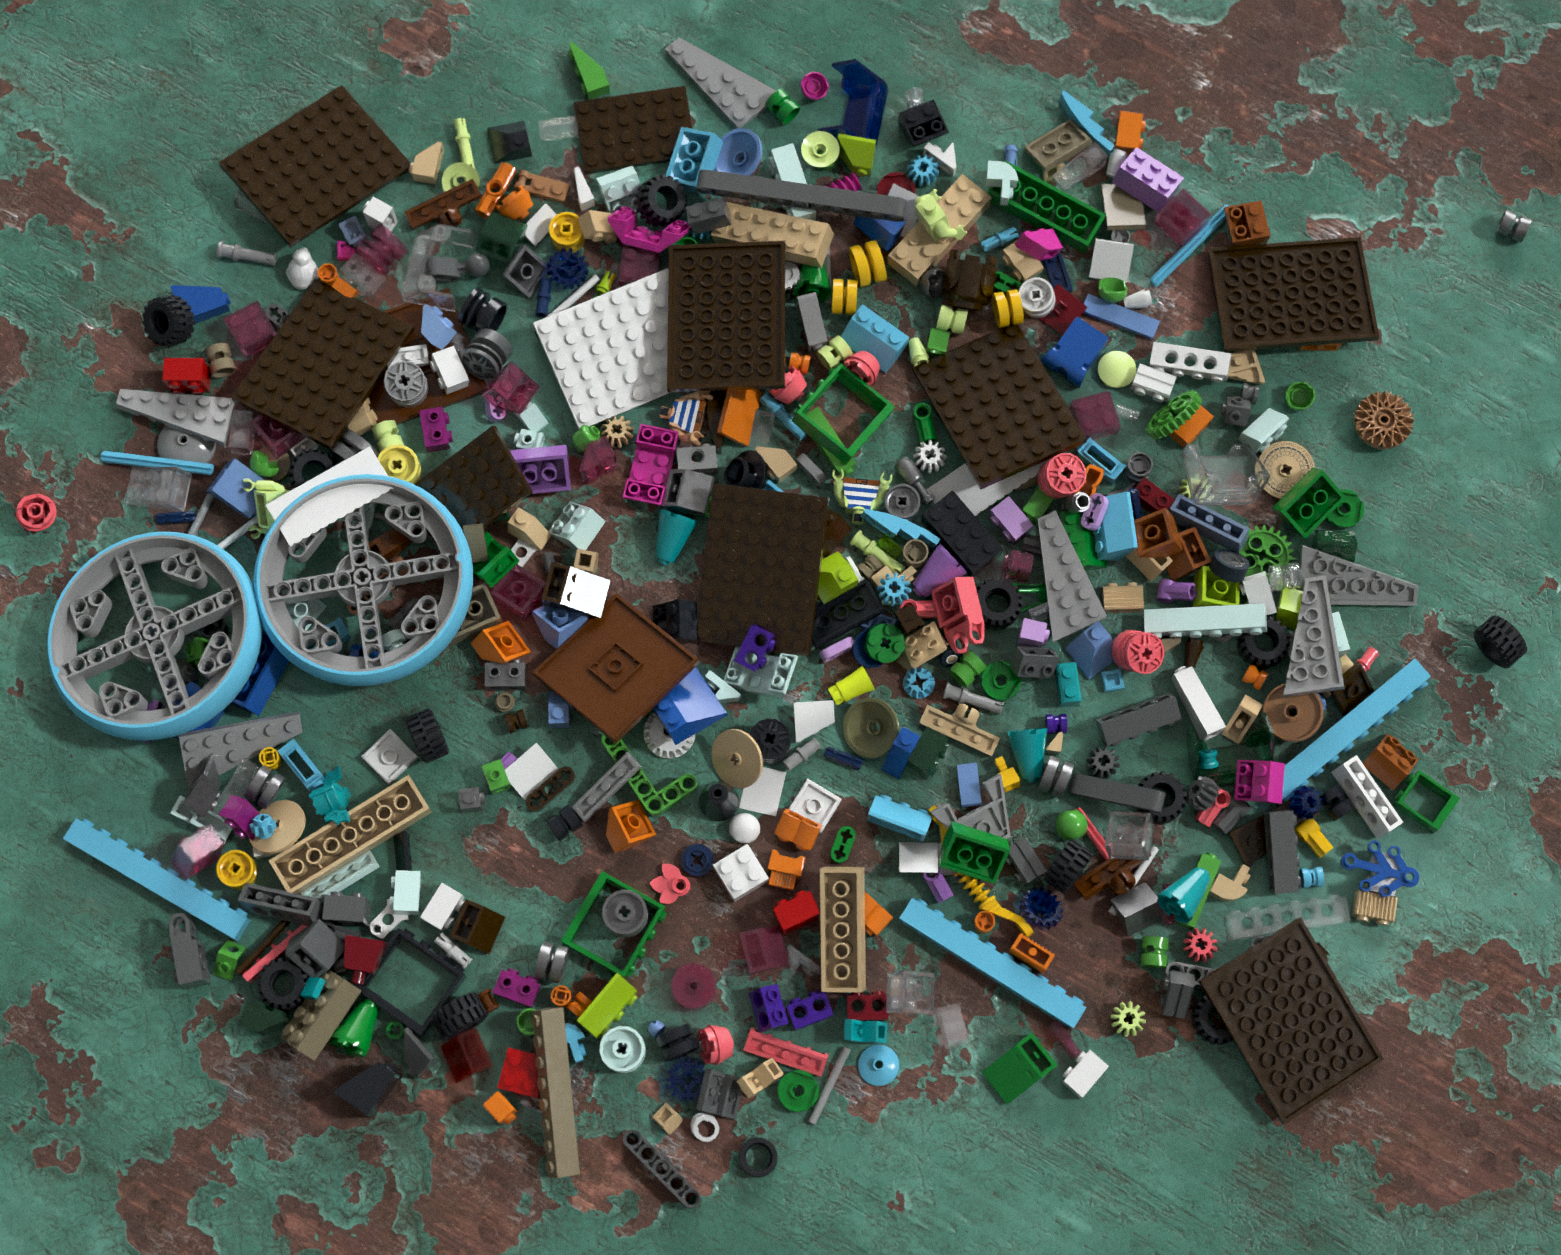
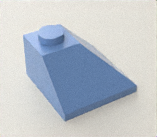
M544 605L532 611V615L544 640L556 649L588 620V615Z
M1100 622L1089 627L1065 648L1088 680L1114 662L1112 658L1113 640Z

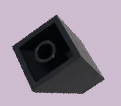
M387 1061L385 1064L378 1062L337 1087L334 1093L365 1115L373 1118L401 1078V1075L398 1074L399 1069Z

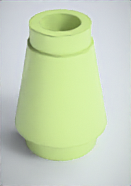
M919 338L910 339L908 343L911 364L915 367L924 362L929 363V355Z

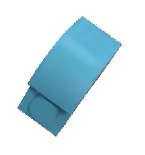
M565 1023L567 1045H570L575 1062L578 1064L585 1061L583 1056L587 1055L583 1043L579 1044L578 1041L584 1040L586 1037L577 1026Z

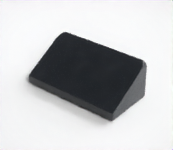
M402 831L393 837L396 870L412 871L409 834L406 831Z

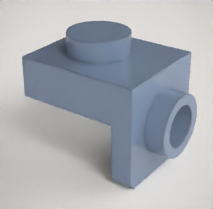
M356 215L338 223L349 245L353 244L355 247L364 242L363 238L367 236Z

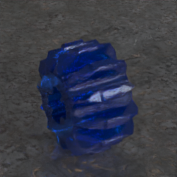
M1305 785L1293 790L1294 795L1289 797L1292 800L1289 807H1294L1293 814L1298 815L1299 819L1306 818L1307 820L1312 819L1313 816L1320 815L1319 809L1324 808L1320 805V802L1324 799L1318 797L1320 791L1314 790L1313 786L1307 787Z

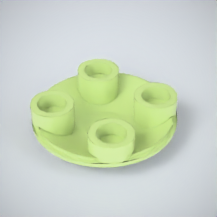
M1112 351L1100 359L1098 374L1106 387L1122 388L1129 385L1135 378L1136 365L1128 354L1121 351Z

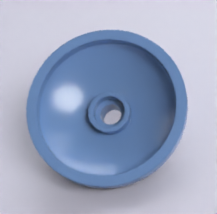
M734 129L721 138L723 144L714 171L750 176L758 167L762 157L761 141L749 129Z

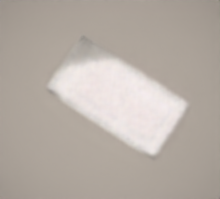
M576 116L538 121L541 141L578 136Z
M1047 602L1029 609L1027 619L1035 621L1046 619L1050 609Z

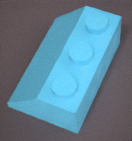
M681 127L666 177L672 176L673 180L677 179L679 186L683 185L685 190L699 193L696 191L699 171L704 169L714 171L723 141L715 133Z
M863 304L850 319L841 335L853 352L866 351L872 354L879 362L880 371L885 374L908 346L909 337Z
M1130 492L1105 496L1109 502L1108 508L1100 527L1093 531L1098 560L1119 561L1138 548ZM1096 501V505H1100L1101 501Z
M886 795L875 796L868 813V822L916 840L924 841L932 820V816L929 815L928 811L923 809L916 811L910 808L911 805L904 802L895 803L891 801L892 798Z

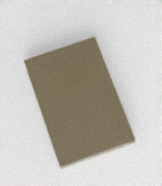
M1069 119L1024 146V152L1047 173L1091 146L1092 140Z
M1101 184L1107 230L1145 229L1146 222L1143 203L1114 184Z

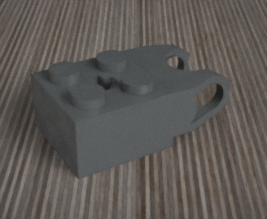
M183 913L172 915L169 921L172 944L170 959L172 963H175L176 970L173 971L175 982L186 989L211 984L205 946L199 941L194 921ZM176 918H178L176 925L174 927V921ZM185 921V926L180 929V924Z

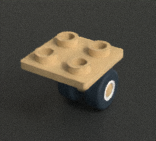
M935 622L928 624L904 639L905 653L913 669L937 655L941 665L944 667H952L956 662H961L960 658L963 654H955L945 638V634L940 633Z

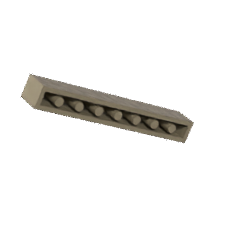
M563 1007L532 1010L531 1024L534 1027L533 1045L536 1048L535 1065L538 1069L537 1086L540 1090L541 1098L539 1106L543 1118L541 1127L545 1138L543 1147L547 1159L545 1164L548 1177L552 1178L578 1175L580 1170Z

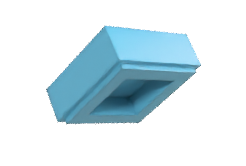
M1121 669L1101 672L1104 693L1125 688Z

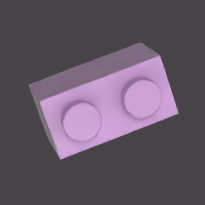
M1009 496L990 510L989 519L995 527L999 526L1003 531V537L1013 544H1016L1026 534H1029L1034 527Z
M1024 618L1016 646H1045L1050 630L1046 629L1047 623Z

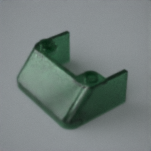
M1263 712L1261 715V728L1250 731L1246 735V743L1213 748L1217 750L1216 760L1219 762V766L1212 769H1199V751L1208 749V746L1203 739H1196L1191 724L1187 725V751L1193 780H1197L1201 776L1214 780L1218 787L1235 785L1237 760L1274 761V730L1266 712Z

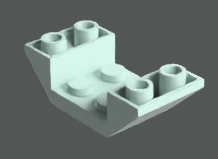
M735 646L723 681L732 687L751 694L782 699L786 694L798 656L781 653L779 657L766 655L767 662L764 668L754 672L734 661L740 647ZM752 652L748 655L749 662L755 663L757 660V656Z

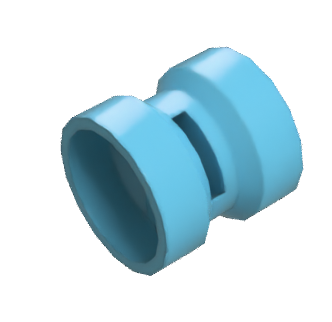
M1314 867L1310 870L1308 868L1300 869L1302 888H1310V886L1314 885L1316 887L1324 886L1322 867Z

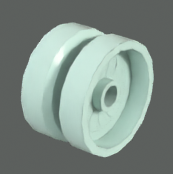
M618 1026L610 1029L603 1036L600 1042V1055L602 1061L610 1070L617 1073H630L642 1065L646 1056V1046L643 1038L636 1030L628 1026ZM621 1047H626L625 1054L619 1052Z

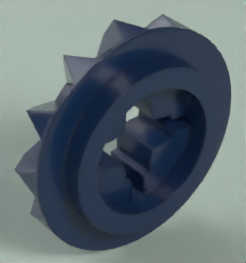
M701 844L687 847L681 858L684 870L692 876H703L708 873L714 861L710 849ZM691 854L696 857L702 856L701 862L703 867L699 864L693 865L694 859Z

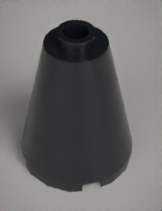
M725 782L710 783L700 794V809L705 817L712 821L728 820L738 809V794L731 785Z

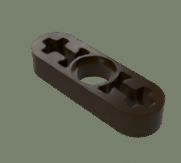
M562 767L527 797L526 805L528 809L532 812H539L573 784L575 781L574 771L570 767ZM563 772H565L566 774L570 772V780L567 781L566 779H564L562 782H560L561 785H563L560 788L558 783L554 781V779L557 778V780L559 781L563 777ZM549 784L556 786V792L552 795H548L545 792V787ZM542 791L547 800L544 801L542 798L539 800L540 805L538 807L535 805L531 807V799L537 800L540 798L539 792Z

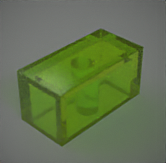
M886 534L877 542V547L895 560L903 553V548Z

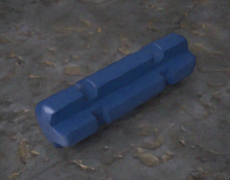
M1130 488L1127 492H1130L1133 517L1136 520L1142 517L1139 493L1137 489Z
M184 511L169 512L167 514L157 513L156 521L158 524L166 522H192L196 516L194 511H186L185 513Z
M830 746L826 748L824 753L826 758H833L834 761L846 766L850 765L856 770H860L863 763L862 759L853 758L852 755L840 750L835 751V748Z

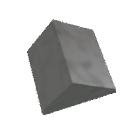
M523 244L502 275L504 284L523 296L530 298L540 284V278L546 275L550 267Z
M1143 883L1123 895L1110 899L1127 937L1163 920L1162 908L1157 902L1158 897L1147 883Z

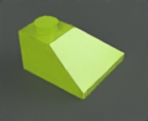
M838 134L839 156L849 170L860 177L871 176L876 140Z
M838 551L824 558L821 564L818 596L822 603L825 604L858 585L857 576Z

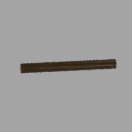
M281 920L234 971L241 976L290 922Z

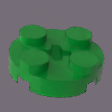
M1341 489L1340 491L1346 496V499L1326 518V521L1339 529L1353 528L1363 517L1364 504L1355 492ZM1342 505H1346V509H1349V512L1343 514L1339 508Z
M876 624L867 633L865 650L873 660L881 663L893 662L905 650L904 636L900 629L893 624ZM883 638L889 641L887 648L880 645Z
M1006 661L991 663L983 671L981 688L989 698L1005 702L1013 698L1019 691L1021 680L1010 668L1011 663ZM1004 677L1006 684L997 685V680L995 679Z
M795 1070L789 1072L779 1082V1100L790 1111H807L818 1099L819 1088L817 1082L806 1071ZM800 1085L804 1094L796 1097L792 1089Z

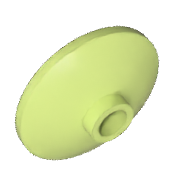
M817 131L809 134L803 140L801 153L809 165L824 168L833 164L838 158L839 144L830 133ZM822 150L824 153L817 154V151Z
M454 163L442 175V187L445 192L462 184L457 182L459 177L464 178L463 183L474 179L479 189L480 178L478 172L467 163Z

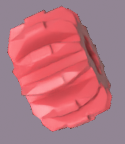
M1194 928L1193 933L1188 932L1186 934L1189 939H1183V943L1188 945L1183 948V951L1189 950L1190 953L1187 955V958L1194 955V962H1198L1199 958H1201L1202 962H1206L1207 957L1213 958L1212 952L1217 951V947L1212 946V944L1217 943V939H1210L1213 936L1212 932L1205 935L1206 928H1203L1201 932H1199L1198 928ZM1197 940H1199L1200 943H1204V947H1202V950L1200 947H1196V944L1198 943Z

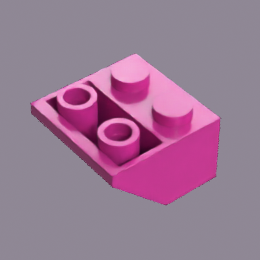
M1237 760L1234 800L1282 804L1285 764L1274 761Z

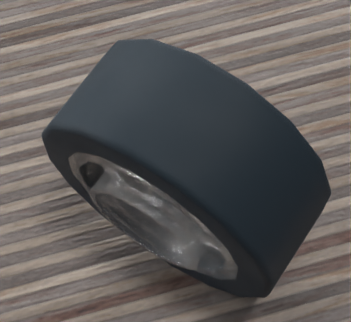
M1218 549L1212 557L1209 568L1214 575L1223 580L1241 582L1244 580L1250 564L1243 555L1235 551Z

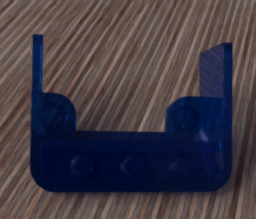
M856 59L832 63L831 67L843 75L841 87L849 95L843 126L819 128L817 131L830 133L836 140H838V134L876 140L877 146L888 95L887 83Z

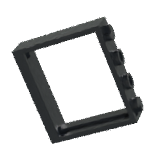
M398 928L386 945L376 974H365L363 985L357 984L356 987L361 990L360 993L424 1037L433 1024L431 1020L433 1014L449 1002L467 976L463 973L465 969L456 963L452 966L446 962L448 957L439 951L436 954L430 950L432 946L424 940H421L420 943L413 938L415 936L414 933L406 928L404 931ZM402 939L457 977L422 1026L368 988Z

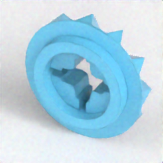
M922 667L911 669L903 679L905 692L916 699L929 696L935 686L934 677L930 671ZM916 675L920 680H926L922 683V690L918 685H912L916 682Z

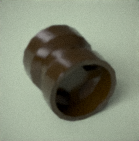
M523 709L517 710L515 714L509 713L504 715L510 734L515 733L520 728H529Z

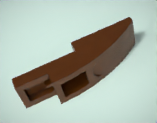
M392 528L371 541L369 548L370 551L381 555L387 560L388 558H394L412 544L413 541ZM416 529L413 534L418 535L420 532ZM361 557L356 563L361 564L366 558Z

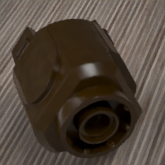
M950 250L949 259H947L942 296L944 299L949 300L948 306L981 311L982 305L987 306L991 303L997 271V257L987 255L984 264L980 263V256L966 254L965 260H960L961 250Z

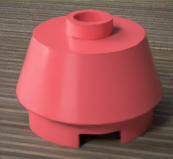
M859 351L845 358L843 363L844 366L870 387L875 384L880 365L872 354L866 351Z
M793 366L788 368L790 372L785 373V388L769 390L774 399L787 405L794 400H799L804 394L803 390L807 385L800 370H796Z
M42 494L25 496L17 506L16 517L23 528L29 531H43L54 522L56 506L49 497Z
M707 1025L704 1029L699 1030L698 1042L702 1041L703 1052H700V1055L705 1064L717 1066L732 1056L734 1043L727 1028Z

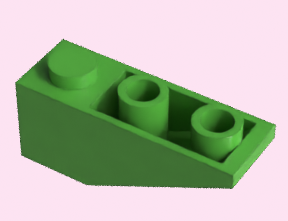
M570 42V50L567 53L570 61L575 62L576 67H574L576 77L582 80L580 87L583 94H587L589 100L610 93V86L603 68L577 45Z

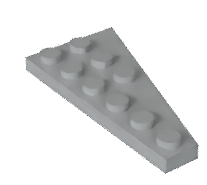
M120 389L116 401L117 409L136 416H146L150 421H159L164 423L165 426L183 433L201 436L203 440L208 442L210 440L218 442L219 446L222 447L226 445L237 404L231 398L128 389Z
M1056 510L1038 518L1053 643L1107 618Z

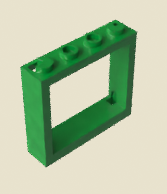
M840 363L836 369H830L826 375L828 377L826 380H820L815 387L817 390L814 393L811 391L806 396L804 405L799 404L793 411L795 416L792 422L842 463L847 465L890 416L895 406ZM836 379L879 413L848 449L805 415Z
M601 871L561 942L615 974L618 973L626 980L627 976L631 977L637 967L634 965L637 959H642L647 950L645 948L647 941H652L656 935L655 927L658 922L662 924L667 915L665 912L666 907ZM607 883L619 890H632L641 896L647 906L657 911L623 970L573 942Z

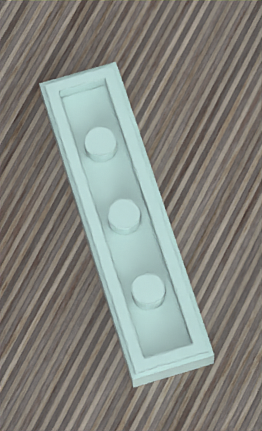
M369 850L300 894L318 898L320 903L324 902L325 895H331V892H340L380 866Z

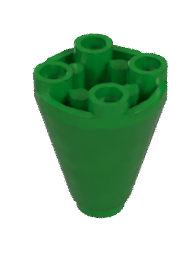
M364 999L336 1028L330 1037L329 1043L334 1047L346 1049L345 1053L353 1058H357V1056L364 1058L367 1056L379 1006L373 1001Z

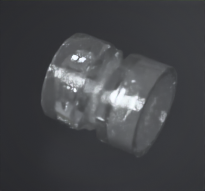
M1298 563L1286 564L1285 567L1282 565L1269 566L1268 578L1272 591L1284 590L1285 587L1288 589L1301 588L1302 575Z

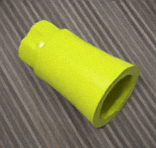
M863 666L836 682V685L828 688L836 705L875 690Z

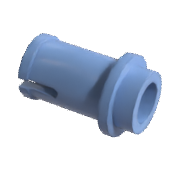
M1015 145L1005 146L1003 154H1005V161L1017 166L1016 154L1018 149H1016Z

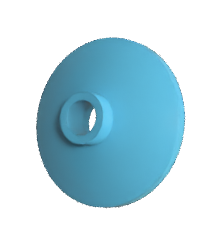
M872 1045L861 1054L858 1069L861 1077L867 1083L874 1086H884L892 1082L897 1076L899 1060L891 1048L885 1045ZM877 1061H881L883 1063V1067L878 1069L876 1068L875 1063Z

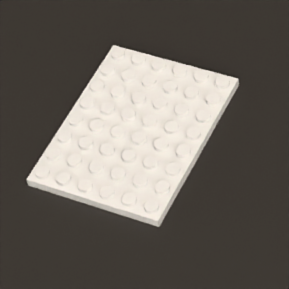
M669 268L533 323L578 429L582 425L592 426L607 418H612L614 415L617 416L672 393L667 391Z

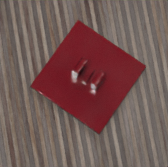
M1057 284L1053 289L1056 298L1055 307L1050 314L1040 319L1063 336L1074 319L1080 317L1088 307Z

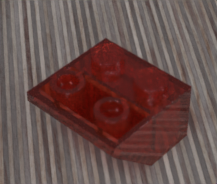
M477 1028L464 1032L441 1045L456 1084L494 1068Z

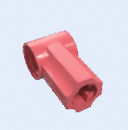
M908 599L907 601L904 600L899 608L900 611L904 607L912 605L922 619L937 618L933 600L914 601Z
M1220 788L1218 799L1216 797V802L1212 804V807H1208L1206 811H1198L1194 818L1209 828L1220 810L1227 807L1230 803V794Z

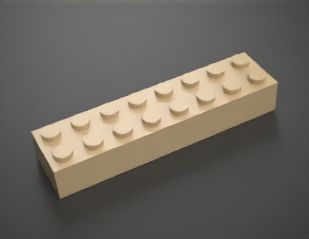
M407 775L348 811L350 816L349 823L342 822L337 826L332 821L268 860L286 891L300 894L432 813L412 778Z

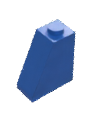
M855 216L853 224L872 240H876L878 245L884 250L888 251L900 238L906 221L893 222Z
M170 286L173 295L185 299L187 305L191 306L195 324L230 311L228 304H231L227 292L223 293L220 287Z
M902 727L881 770L899 779L914 754L921 736Z

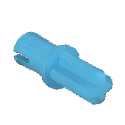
M1012 226L1003 232H996L994 236L981 241V248L984 252H987L995 247H1002L1004 243L1018 238V233H1013L1017 230Z

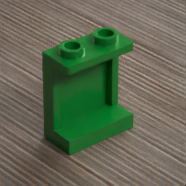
M485 531L488 561L472 563L473 574L492 588L519 562V559L507 546L503 547Z

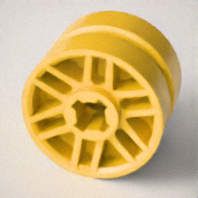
M559 213L551 220L549 225L551 242L562 253H574L581 249L585 243L583 231H581L582 228L580 227L581 224L578 221L579 216L574 213Z
M833 279L832 314H842L843 307H845L846 315H854L856 313L858 280L848 279L846 287H844L843 279Z
M1017 289L1008 290L1006 297L1003 292L993 293L992 304L998 328L1008 327L1010 321L1012 325L1023 324L1024 315L1019 291Z
M231 850L223 854L218 860L216 867L217 875L228 887L235 890H243L246 883L253 884L256 881L258 866L255 860L241 850Z

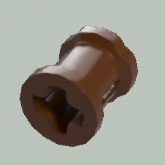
M491 988L478 994L488 1014L500 1007L491 994Z

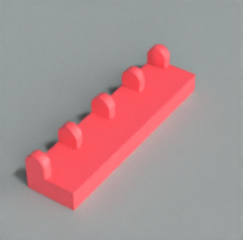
M302 924L293 933L288 930L286 933L289 936L276 946L274 943L270 945L273 950L262 959L257 957V963L248 971L245 970L242 973L246 981L252 984L260 977L259 972H263L265 964L269 965L271 960H278V958L285 956L289 940L308 926Z
M754 1028L750 1029L743 1050L767 1059L773 1058L776 1062L820 1077L829 1055L828 1053L822 1054L813 1051L810 1047L804 1048L792 1044V1041L789 1040L786 1042L772 1037V1034L766 1035L757 1032Z

